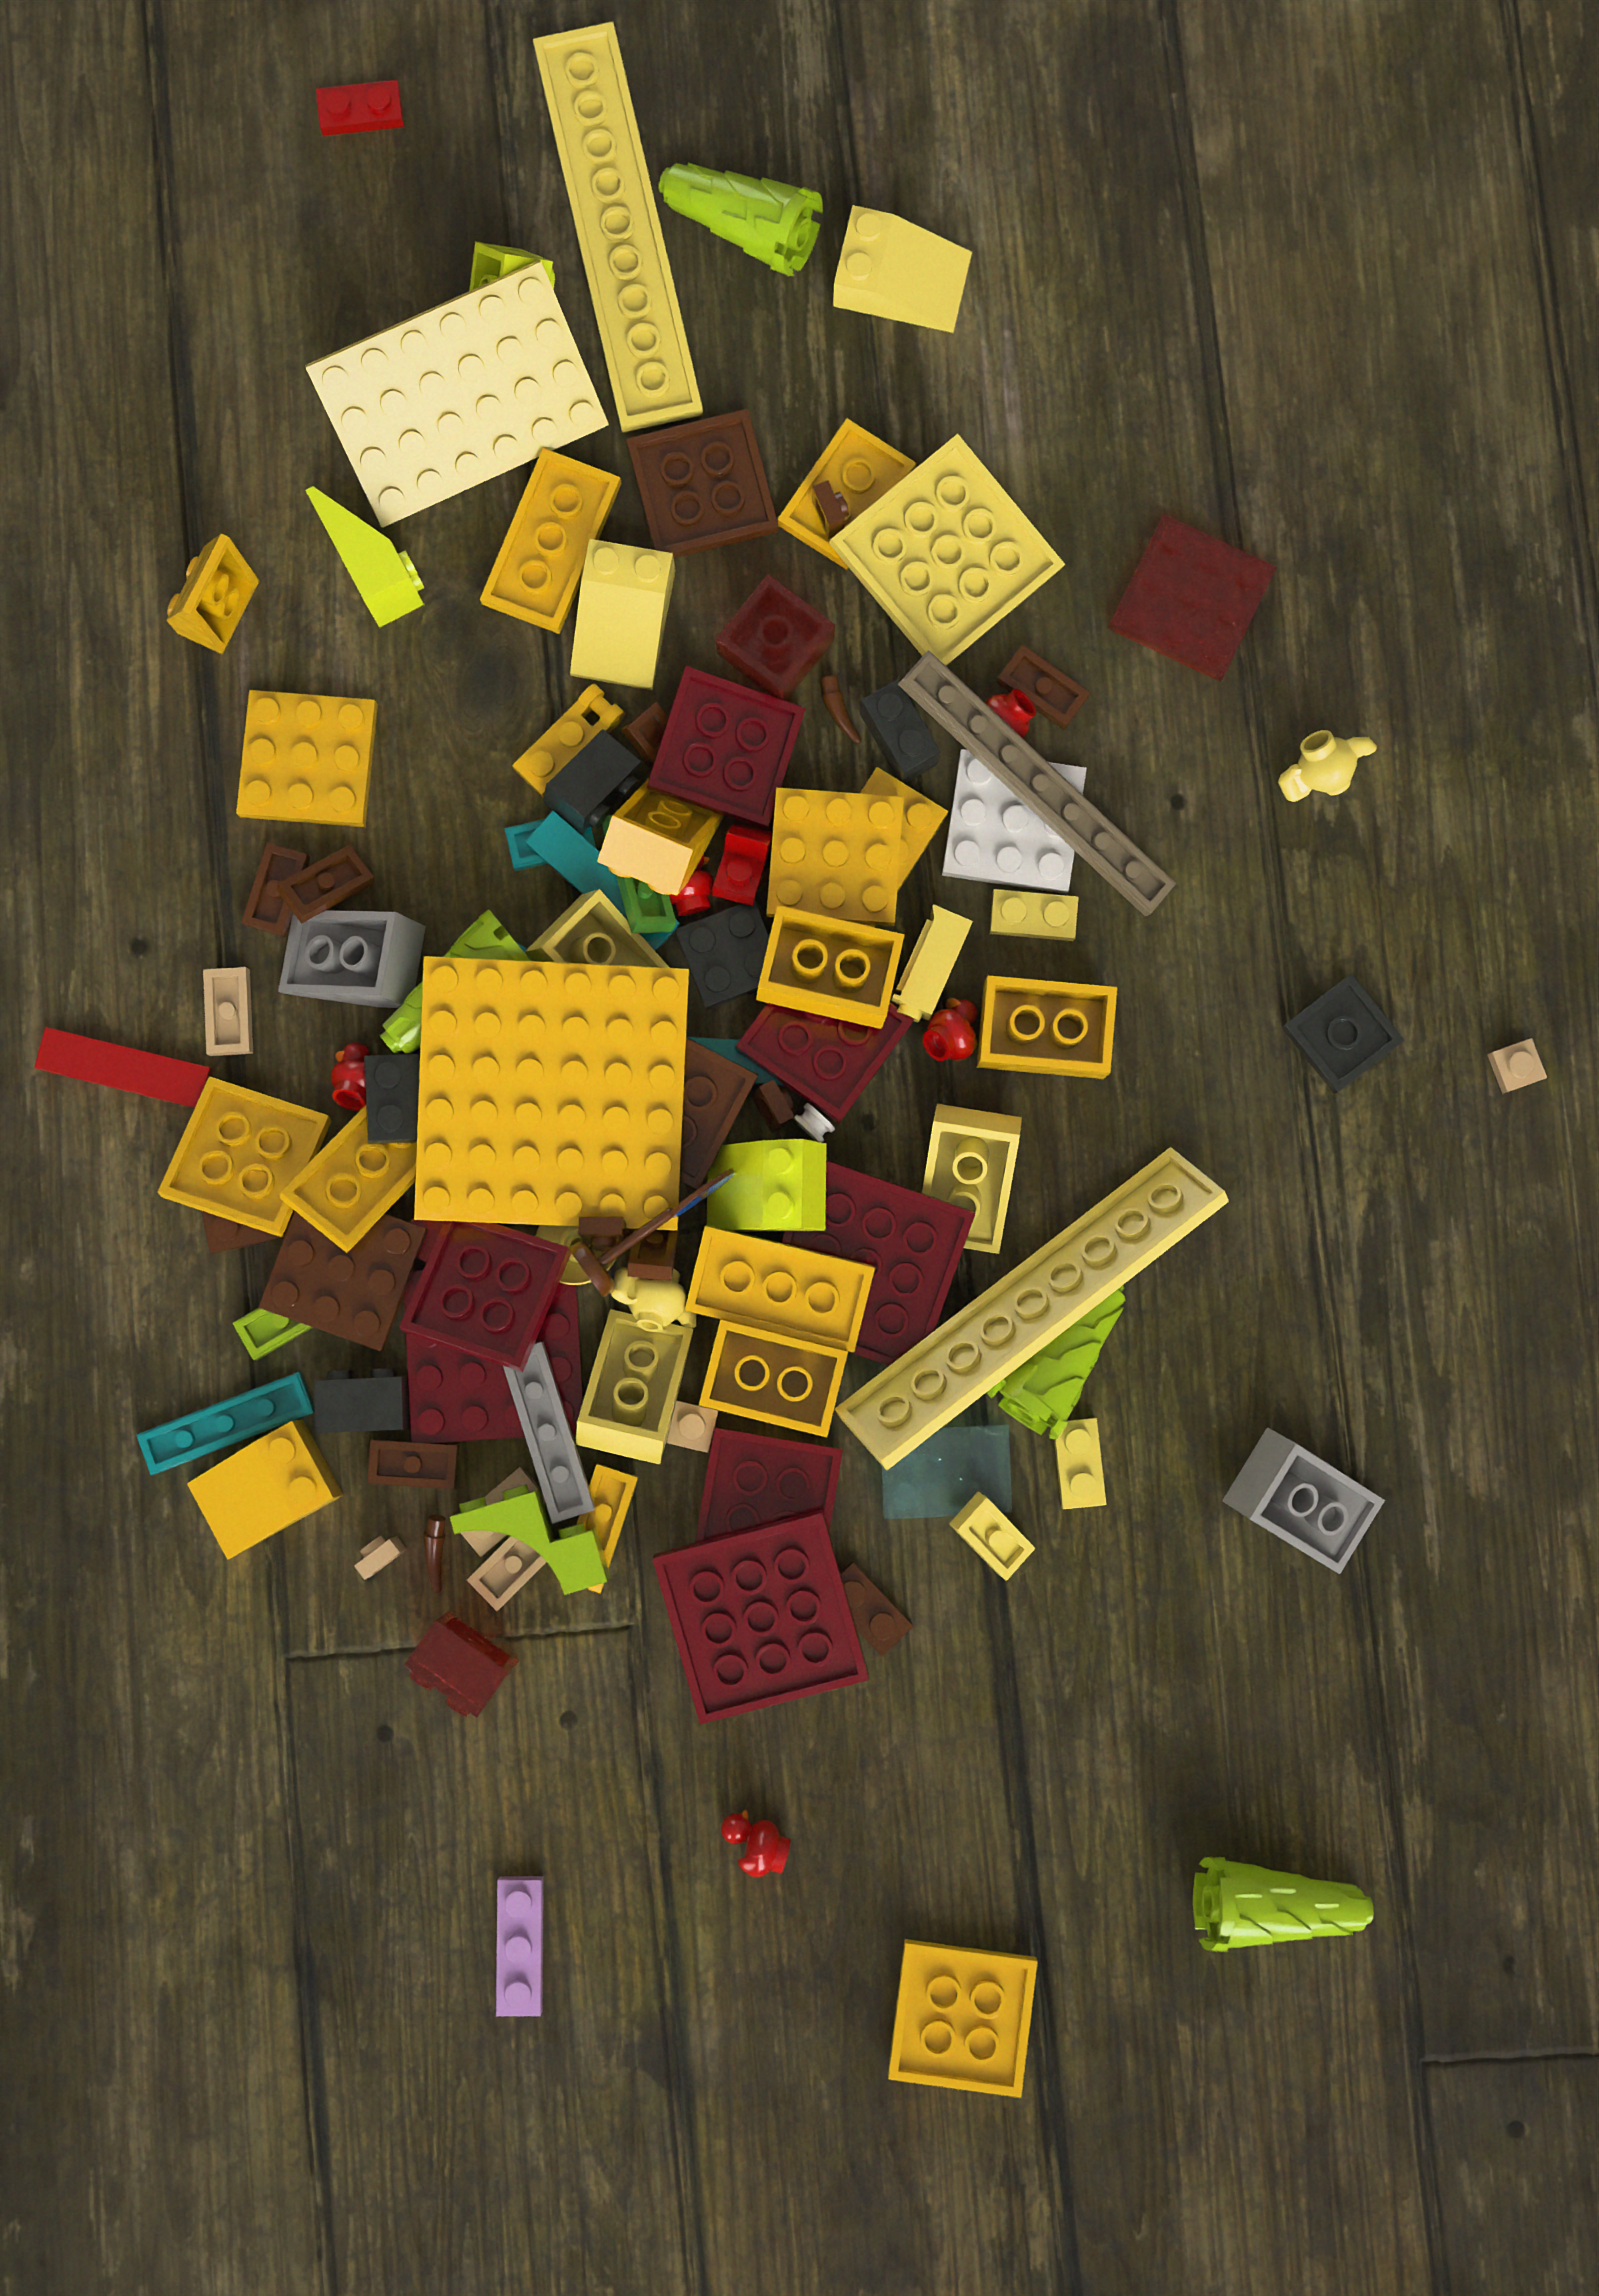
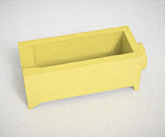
M934 904L930 913L931 920L927 919L891 1001L892 1004L898 1007L897 1012L912 1017L914 1022H920L921 1017L928 1021L930 1020L973 922Z

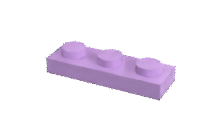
M500 1876L497 1880L496 2016H541L543 2006V1876Z

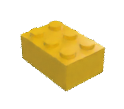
M777 905L756 1000L882 1029L888 1012L905 934Z
M988 975L983 985L976 1068L1104 1079L1111 1072L1117 987Z
M720 1320L699 1405L827 1437L848 1351Z

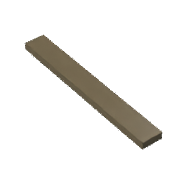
M929 650L898 683L908 695L1144 916L1150 915L1176 885L1161 868Z

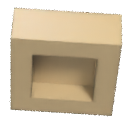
M1532 1038L1487 1054L1502 1094L1547 1078Z
M677 1400L666 1443L709 1453L719 1410Z
M379 1536L360 1551L364 1559L354 1566L365 1580L384 1568L406 1551L407 1548L398 1536L392 1537L387 1541L382 1536Z

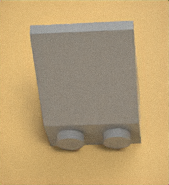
M326 910L302 924L293 913L278 992L372 1007L399 1008L416 985L426 926L397 912Z
M1268 1427L1222 1502L1338 1574L1342 1572L1385 1501L1306 1449Z

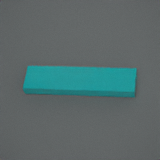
M552 811L527 838L525 844L581 894L600 889L627 919L616 875L608 869V866L597 862L600 851L556 812ZM676 920V925L671 932L639 934L657 952L674 933L675 929L680 926V922Z
M297 1372L136 1434L150 1475H155L287 1424L290 1421L315 1413V1406L302 1372Z

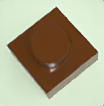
M828 480L812 486V503L828 539H831L844 529L845 517L849 516L846 502L840 491L833 492Z
M654 702L621 729L646 763L653 762L656 758L668 716L660 705Z
M774 1079L758 1087L751 1096L771 1133L785 1127L795 1117L792 1113L794 1105L790 1095L784 1088L779 1089Z
M579 1217L578 1234L593 1250L608 1251L629 1236L630 1228H626V1222L623 1217Z

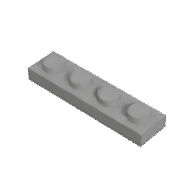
M544 1342L536 1343L533 1346L523 1372L503 1367L553 1524L593 1511L596 1508Z

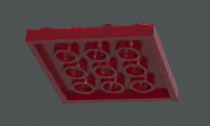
M826 1160L825 1231H785L781 1243L875 1266L853 1354L890 1366L935 1330L976 1212Z
M423 1270L412 1272L404 1294L405 1312ZM559 1282L535 1344L544 1342L572 1434H576L577 1421L584 1400L578 1285H568ZM406 1333L411 1442L445 1443L525 1437L502 1365Z
M823 1509L653 1555L652 1560L700 1725L869 1681L868 1668Z

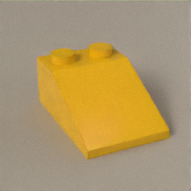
M221 533L203 547L199 557L196 556L191 560L186 572L187 581L181 593L175 594L171 599L166 621L177 634L223 654L259 580L231 539Z
M647 780L612 816L597 862L608 866V869L615 875L625 878L633 877L648 883L649 888L657 893L677 896L688 883L724 815L646 789Z
M303 1419L290 1421L187 1483L227 1560L343 1496L337 1481Z

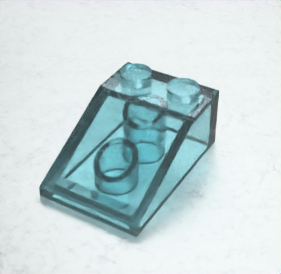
M1009 1425L942 1427L888 1470L880 1464L882 1516L884 1519L956 1516L978 1491L986 1496L1001 1513L1012 1512Z

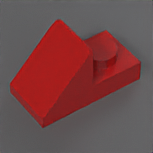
M737 822L732 824L726 833L724 853L713 884L712 896L750 906L754 905L772 847L773 832Z

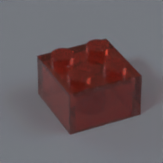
M767 574L715 639L717 655L769 695L787 701L835 641V624L771 575Z
M448 1611L435 1620L404 1666L412 1671L409 1676L415 1683L429 1691L435 1687L448 1697L445 1701L446 1704L455 1712L464 1717L471 1713L477 1718L490 1704L519 1661Z

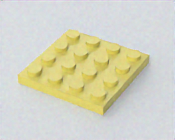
M958 433L836 534L829 542L831 547L923 656L929 650L945 666L950 664L1065 565Z

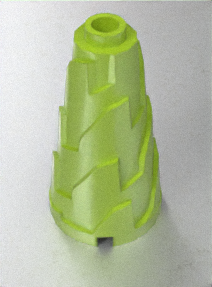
M689 162L688 166L676 163L671 168H666L659 181V191L663 193L664 201L667 202L670 208L709 227L710 232L742 247L743 252L770 265V269L787 276H795L793 269L800 271L812 252L821 225L811 220L813 210L819 213L823 212L821 195L814 190L806 187H795L764 177L759 180L728 170L722 173Z
M489 909L479 916L443 956L531 961ZM423 981L407 995L402 1005L382 1024L386 1031L380 1037L395 1055L402 1051L405 1054H411L421 1046Z
M1122 1285L987 1391L989 1397L992 1399L999 1391L1004 1396L998 1404L1000 1408L1040 1435L1044 1433L1048 1426L1051 1427L1049 1439H1058L1069 1423L1067 1419L1080 1398L1083 1385L1098 1360L1103 1343L1124 1309L1122 1307L1126 1300L1122 1294L1124 1286Z
M1225 1857L1203 1858L1199 1865L1208 1868L1207 1873L1195 1874L1193 1887L1195 1929L1207 1930L1209 1938L1199 1939L1201 1945L1207 1951L1227 1952V1948H1242L1243 1946L1273 1944V1942L1312 1939V1937L1353 1935L1352 1931L1364 1930L1366 1924H1370L1373 1919L1374 1910L1371 1898L1365 1896L1364 1892L1353 1884L1310 1879L1302 1875L1273 1871L1257 1865L1225 1861Z

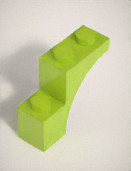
M527 1484L502 1491V1501L487 1505L485 1497L459 1504L461 1513L450 1517L454 1534L477 1530L492 1531L512 1536L532 1547L550 1565L561 1584L564 1595L606 1583L611 1578L597 1528L585 1530L584 1523L576 1524L558 1530L560 1538L554 1540L541 1491L539 1489L529 1492Z

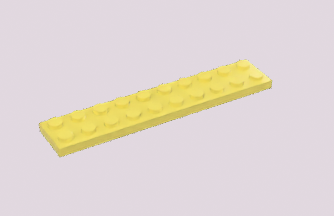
M608 22L534 38L533 42L622 433L703 415V408L614 23Z
M1170 1147L838 1405L835 1411L880 1464L888 1470L1228 1203L1225 1191Z

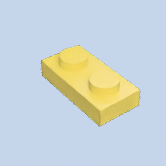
M994 889L989 934L1074 941L1078 896Z
M1097 1418L1067 1420L1069 1422L1059 1438L1054 1440L1061 1508L1072 1509L1106 1505Z
M979 1491L949 1523L983 1560L1006 1581L1035 1549L998 1508Z

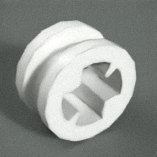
M806 1103L803 1106L805 1112L800 1116L795 1115L793 1120L813 1140L822 1143L824 1141V1133H832L835 1128L818 1110L809 1103Z

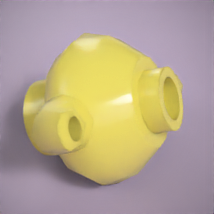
M1328 730L1317 731L1302 741L1300 745L1302 754L1298 764L1291 765L1280 775L1278 784L1286 799L1291 802H1296L1306 797L1312 789L1329 795L1340 794L1350 786V780L1357 766V759L1363 755L1375 752L1377 745L1369 737H1352L1344 740L1333 737L1332 733Z
M622 1267L615 1272L613 1280L615 1288L611 1292V1296L629 1306L640 1328L650 1332H659L664 1326L669 1325L675 1320H678L685 1327H696L697 1313L685 1311L687 1295L684 1288L679 1284L680 1274L677 1270L673 1268L671 1281L627 1277L628 1268Z

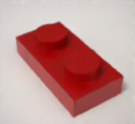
M398 80L316 89L319 124L323 136L404 127L401 91Z

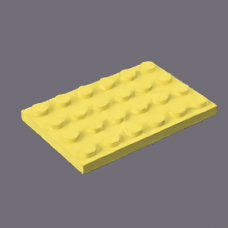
M540 260L305 365L382 528L539 457L542 448L551 451L609 425Z

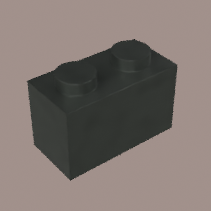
M897 679L863 698L860 705V715L897 779L905 784L937 766L941 751L908 695L898 685L899 680Z
M602 729L546 784L544 803L582 835L591 825L597 828L605 821L612 811L610 806L619 797L625 800L635 791L640 783L638 774L641 761Z
M396 1368L370 1369V1378L353 1379V1370L327 1371V1380L314 1381L315 1433L410 1428L408 1376L397 1377Z

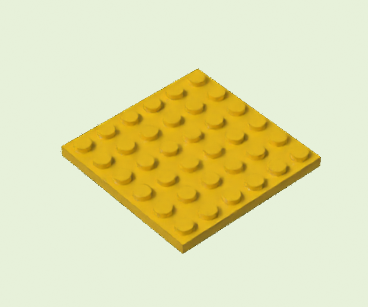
M424 956L414 1220L579 1226V1217H623L626 1222V1228L639 1229L665 1209H674L679 1203L689 969ZM678 1216L670 1219L656 1230H677Z

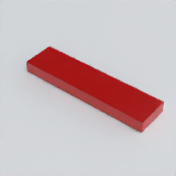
M45 1027L34 1065L35 1069L191 1108L196 1107L209 1076L212 1077L213 1069L210 1067Z

